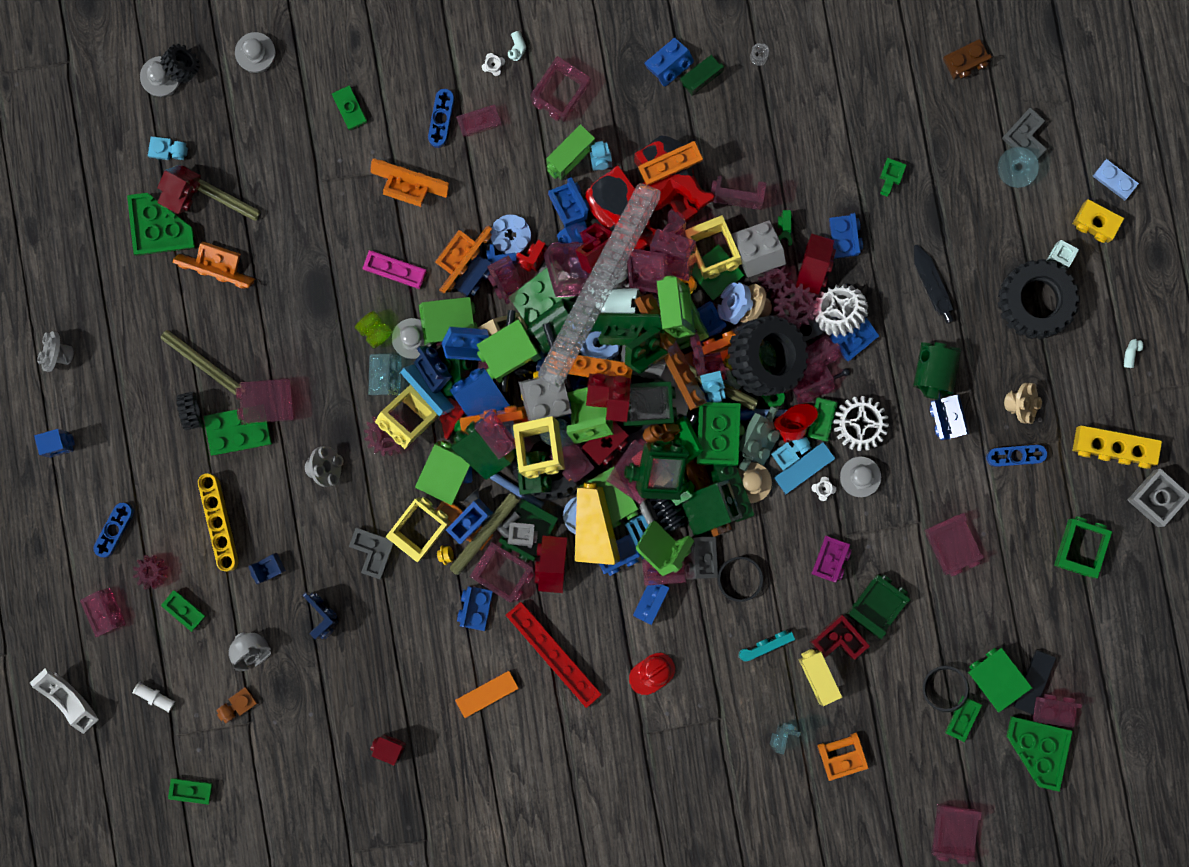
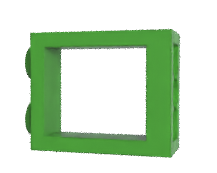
M580 124L546 158L547 172L554 179L558 177L562 181L592 151L591 145L595 144V138Z
M666 276L663 280L657 281L662 329L675 338L695 335L690 287L675 276Z

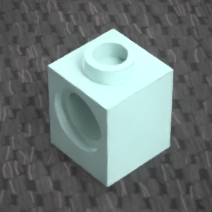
M1060 240L1055 244L1046 261L1050 262L1052 260L1057 262L1058 267L1063 265L1067 269L1070 267L1079 249Z

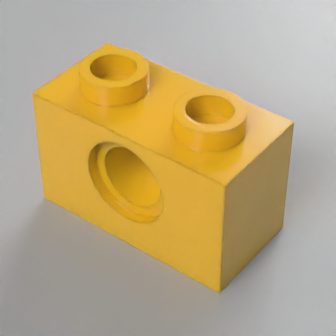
M1088 199L1081 206L1072 224L1077 226L1076 229L1080 232H1088L1094 235L1097 241L1109 243L1115 237L1124 218ZM1094 218L1101 221V227H1096L1093 224Z

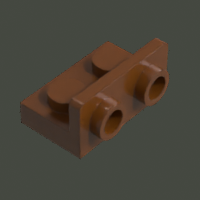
M978 39L944 56L943 60L953 79L958 77L963 79L969 76L972 70L976 68L982 70L989 66L988 62L993 57L991 54H987L981 40Z

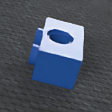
M55 429L34 435L40 456L51 458L74 451L72 447L75 445L74 438L68 431Z
M477 499L466 508L446 531L459 544H462L493 512L480 499Z

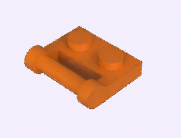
M857 733L850 734V737L835 742L817 745L829 781L868 769ZM850 745L855 747L854 751L828 758L827 752Z

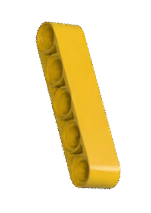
M203 474L198 479V487L216 563L222 571H233L238 566V557L220 481L215 475ZM207 478H212L213 486L207 489L204 482ZM215 497L218 500V505L212 509L209 501ZM217 517H220L223 521L220 528L214 526V520ZM221 537L227 539V545L224 548H221L218 544ZM227 556L232 559V565L229 568L223 565V560Z

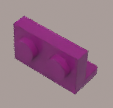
M825 536L811 574L836 583L837 579L841 580L845 570L842 568L844 560L848 561L852 549H849L850 544Z

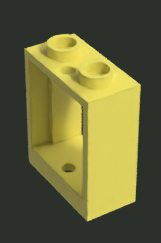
M723 215L685 230L686 239L704 279L715 278L726 270L733 271L742 264L741 256ZM722 231L733 257L706 268L695 242Z
M410 384L380 412L375 423L378 424L381 430L387 432L397 444L406 449L436 420L438 415ZM402 401L424 420L411 433L389 414Z
M553 416L513 425L520 474L528 479L539 477V474H556L559 470L565 469L559 422ZM549 432L553 460L527 465L523 437Z
M425 497L416 498L386 536V538L417 563L423 559L451 523L448 520L447 514L441 510H435L432 507L433 504ZM418 506L441 523V526L423 549H420L399 532Z
M813 649L802 653V658L798 660L819 704L825 706L842 698L822 653Z

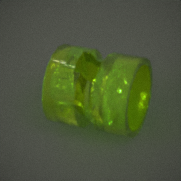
M374 310L366 314L354 327L361 336H366V341L373 349L380 346L393 333L386 323H381V318Z

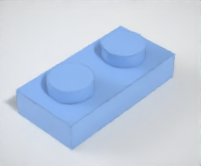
M1107 159L1093 175L1095 179L1124 201L1139 184Z

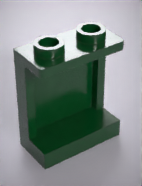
M481 418L476 423L472 421L464 431L460 430L453 437L455 441L451 449L487 480L510 465L517 453L513 445L504 450L482 429L485 420Z
M728 479L695 491L693 497L682 502V507L694 536L743 518Z
M522 499L516 510L521 515V518L514 523L534 524V531H538L537 543H533L532 548H527V546L512 545L508 544V538L505 539L503 536L498 542L502 543V549L509 553L513 550L520 553L518 558L529 563L530 560L535 562L537 559L538 543H542L543 536L550 535L558 518Z
M883 574L881 577L879 575L873 577L847 612L848 616L879 639L884 637L888 627L906 603H909L911 600L907 597L908 592L901 587L896 589L891 585L892 580Z

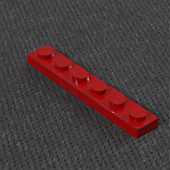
M522 602L506 614L507 618L585 708L602 695Z

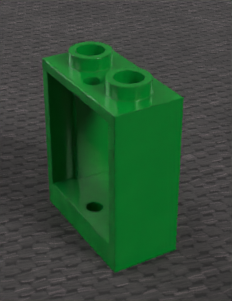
M1076 516L1075 519H1068L1054 566L1090 578H1098L1112 531L1106 530L1107 526L1103 524H1088L1087 519ZM1076 527L1103 535L1093 568L1066 560Z

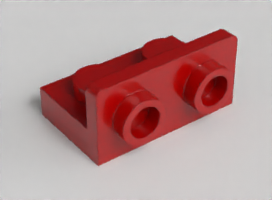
M538 240L536 244L533 243L528 250L529 257L518 252L516 257L519 261L518 263L521 264L520 267L529 272L531 270L537 272L548 249L544 242Z

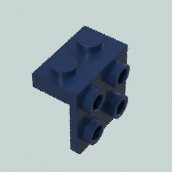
M305 592L303 597L324 618L309 634L314 639H326L334 632L332 628L338 623L336 619L337 614L330 607H324L322 604L324 600L316 592Z

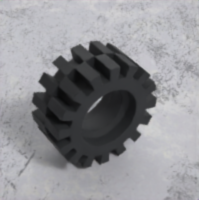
M173 44L160 59L163 71L166 70V75H171V79L173 81L177 79L178 83L182 81L183 83L189 82L200 68V64H198L200 62L199 59H195L197 55L191 53L192 49L189 48L187 50L185 45L181 47L180 44H176V46Z
M195 392L177 395V410L183 429L186 431L202 427L201 408L199 407V401Z

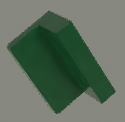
M711 54L681 77L680 82L693 96L724 71L725 66L722 63L719 64Z

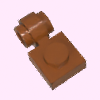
M678 424L650 425L644 430L643 438L647 443L654 441H663L665 443L673 440L674 436L681 430Z
M244 687L228 699L232 704L231 706L225 703L216 710L218 712L217 716L226 724L236 717L234 715L235 711L241 716L258 703L247 687Z

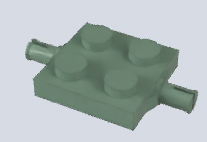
M770 407L766 417L757 413L752 417L739 442V451L744 456L739 467L741 470L747 471L751 461L764 466L780 435L773 422L778 412L776 408Z

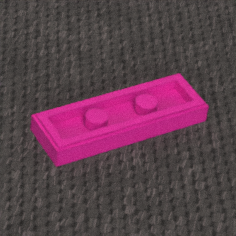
M369 250L363 266L365 271L419 290L427 270L371 250Z

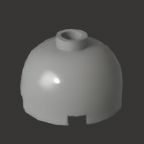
M242 632L231 643L229 658L235 670L246 671L249 670V665L255 663V666H258L270 656L271 649L261 635Z

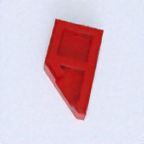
M452 398L448 400L455 408L450 413L440 416L444 437L447 440L452 435L457 420L462 418L465 413L459 403Z

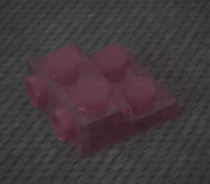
M630 248L626 251L629 288H639V292H653L658 295L657 281L663 280L666 276H672V269H668L667 254Z

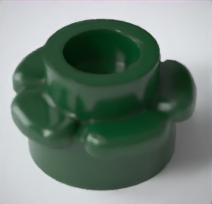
M632 462L629 466H625L624 477L628 479L629 483L638 481L640 467Z

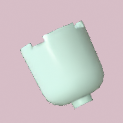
M607 288L602 290L598 295L597 301H593V313L637 314L639 309L634 300L641 296L639 288Z

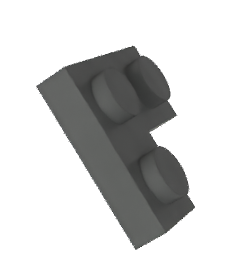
M1029 108L1002 139L1032 165L1046 150L1032 136L1045 120Z
M355 528L349 547L368 553L361 573L381 580L394 543L382 536Z

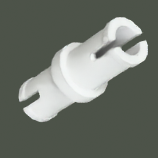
M141 682L137 683L132 692L147 700L148 704H154L168 713L175 703L174 700L160 694L159 690H153L141 684Z

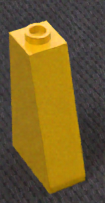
M584 483L583 486L577 488L575 561L615 565L620 562V555L603 487H597L596 483Z

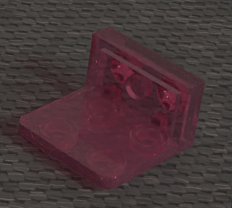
M695 329V335L690 337V344L694 353L692 354V360L697 377L720 371L723 380H727L720 352L703 355L701 341L697 329Z

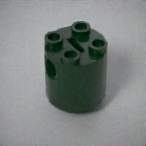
M562 298L530 322L527 330L533 338L536 337L540 344L538 346L544 354L548 352L551 354L552 352L542 324L550 322L559 350H561L587 331L584 318L585 312L577 303Z
M921 342L913 387L920 389L924 397L939 400L948 394H953L962 349L956 347L948 349L947 344L935 342L933 346L931 343Z

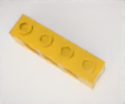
M1078 426L1076 427L1072 451L1078 452V456L1082 457L1096 455L1099 460L1110 461L1112 458L1117 459L1120 464L1130 465L1133 462L1139 463L1138 467L1151 469V466L1158 465L1162 441ZM1094 439H1098L1101 443L1098 450L1092 445ZM1115 442L1121 447L1119 453L1113 451L1112 447ZM1135 446L1138 447L1141 451L1139 457H1136L1133 454V448Z

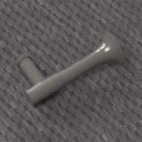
M479 488L471 493L464 503H472L480 499ZM516 510L497 528L505 539L509 535L508 528L510 522L514 523L521 518V515Z

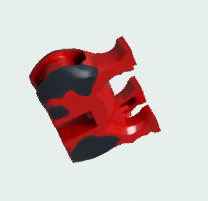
M661 135L645 148L637 151L634 155V162L637 166H640L680 148L684 144L669 136ZM617 165L594 182L585 195L593 215L605 228L619 235L624 253L628 254L630 252L632 257L646 247L651 248L665 237L662 231L649 226V214L661 210L668 204L672 207L674 215L679 217V222L682 226L697 215L698 211L696 208L700 210L715 200L713 193L705 192L700 188L697 179L694 177L692 166L648 186L644 182L638 187L639 190L636 191ZM688 200L690 203L695 204L696 208L689 206Z

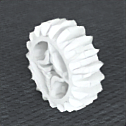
M843 284L841 288L835 285V289L828 287V292H821L822 298H816L817 304L813 305V315L816 317V322L819 323V328L823 332L826 331L829 336L832 333L836 337L840 333L846 336L848 331L853 334V329H860L859 323H865L864 317L868 316V304L865 296L859 289L855 290L852 285L847 287V285Z
M865 396L860 397V402H858L857 397H853V404L849 400L845 401L847 408L843 405L839 406L843 413H835V416L839 417L840 420L836 419L833 423L839 424L840 427L834 428V432L841 431L842 434L838 435L837 438L845 437L843 445L851 442L849 449H853L856 444L857 451L862 450V445H864L867 451L870 449L869 443L873 447L877 446L875 439L878 442L883 441L880 434L887 435V432L882 430V427H889V424L883 423L882 420L888 419V416H881L880 413L885 411L884 408H881L879 411L877 410L879 402L871 405L872 398H869L867 403H865ZM859 407V412H857L855 419H845L851 409ZM865 408L874 414L876 421L867 418ZM859 418L862 419V422L868 424L866 426H863L862 430L860 429V425L855 423L856 421L858 422L860 420ZM845 426L855 429L857 439L847 432ZM867 428H876L874 435L870 439L863 440V435H865Z

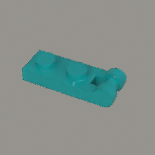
M786 630L775 634L776 638L768 641L766 638L757 642V647L751 650L741 649L739 651V658L743 661H750L795 640L792 632L787 633Z

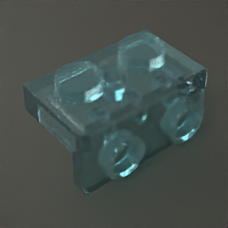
M394 354L370 355L368 395L398 396L400 394L401 356Z
M783 723V726L777 725L776 734L772 733L770 745L776 753L784 754L788 734L801 736V732L797 730L795 725Z

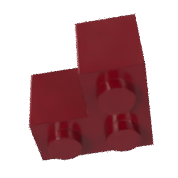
M182 165L166 169L157 187L162 191L157 203L177 214L188 211L193 203L191 198L200 187L199 180L201 175Z
M594 223L580 232L584 244L575 249L582 270L593 276L599 274L603 269L616 263L618 259L625 255L619 235L598 223Z
M811 233L795 288L818 295L821 287L825 288L828 276L825 275L826 272H831L836 249L833 248L834 240Z
M589 373L586 406L607 408L606 420L627 422L631 378Z
M543 536L542 543H538L537 555L540 556V561H536L535 583H538V591L563 593L567 538Z
M843 615L836 617L809 641L817 651L822 653L824 658L839 645L853 660L870 647Z

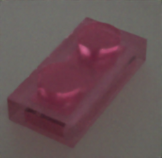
M495 104L457 116L463 137L501 125Z

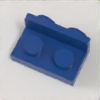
M855 213L849 216L829 218L831 239L834 240L833 248L836 249L834 259L858 256L860 250H863L862 238H858L857 231L860 230L859 218H856Z
M864 317L865 323H859L860 329H853V334L848 331L846 336L840 333L836 337L832 333V336L828 338L846 361H850L879 337L866 317Z
M449 327L442 341L445 357L448 359L481 361L477 354L480 350L476 344L489 337L487 329Z
M650 580L633 616L652 625L669 587Z
M468 586L467 590H463L461 601L464 602L463 610L459 609L457 617L460 627L485 631L493 591Z

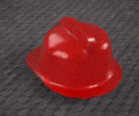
M794 405L775 420V428L779 430L785 443L791 440H800L806 435L807 428L817 419L818 411L813 405Z
M655 653L648 656L631 670L629 675L631 688L641 695H649L656 692L673 678L675 674L674 662L668 655L663 653Z

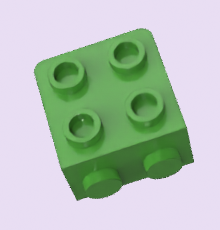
M656 521L650 522L636 545V550L664 576L673 571L677 572L682 568V562L691 552L690 548L694 540L688 535L675 541Z

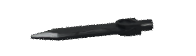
M915 245L914 265L935 311L939 316L943 315L946 324L954 321L950 312L953 310L950 298L931 257L919 245Z

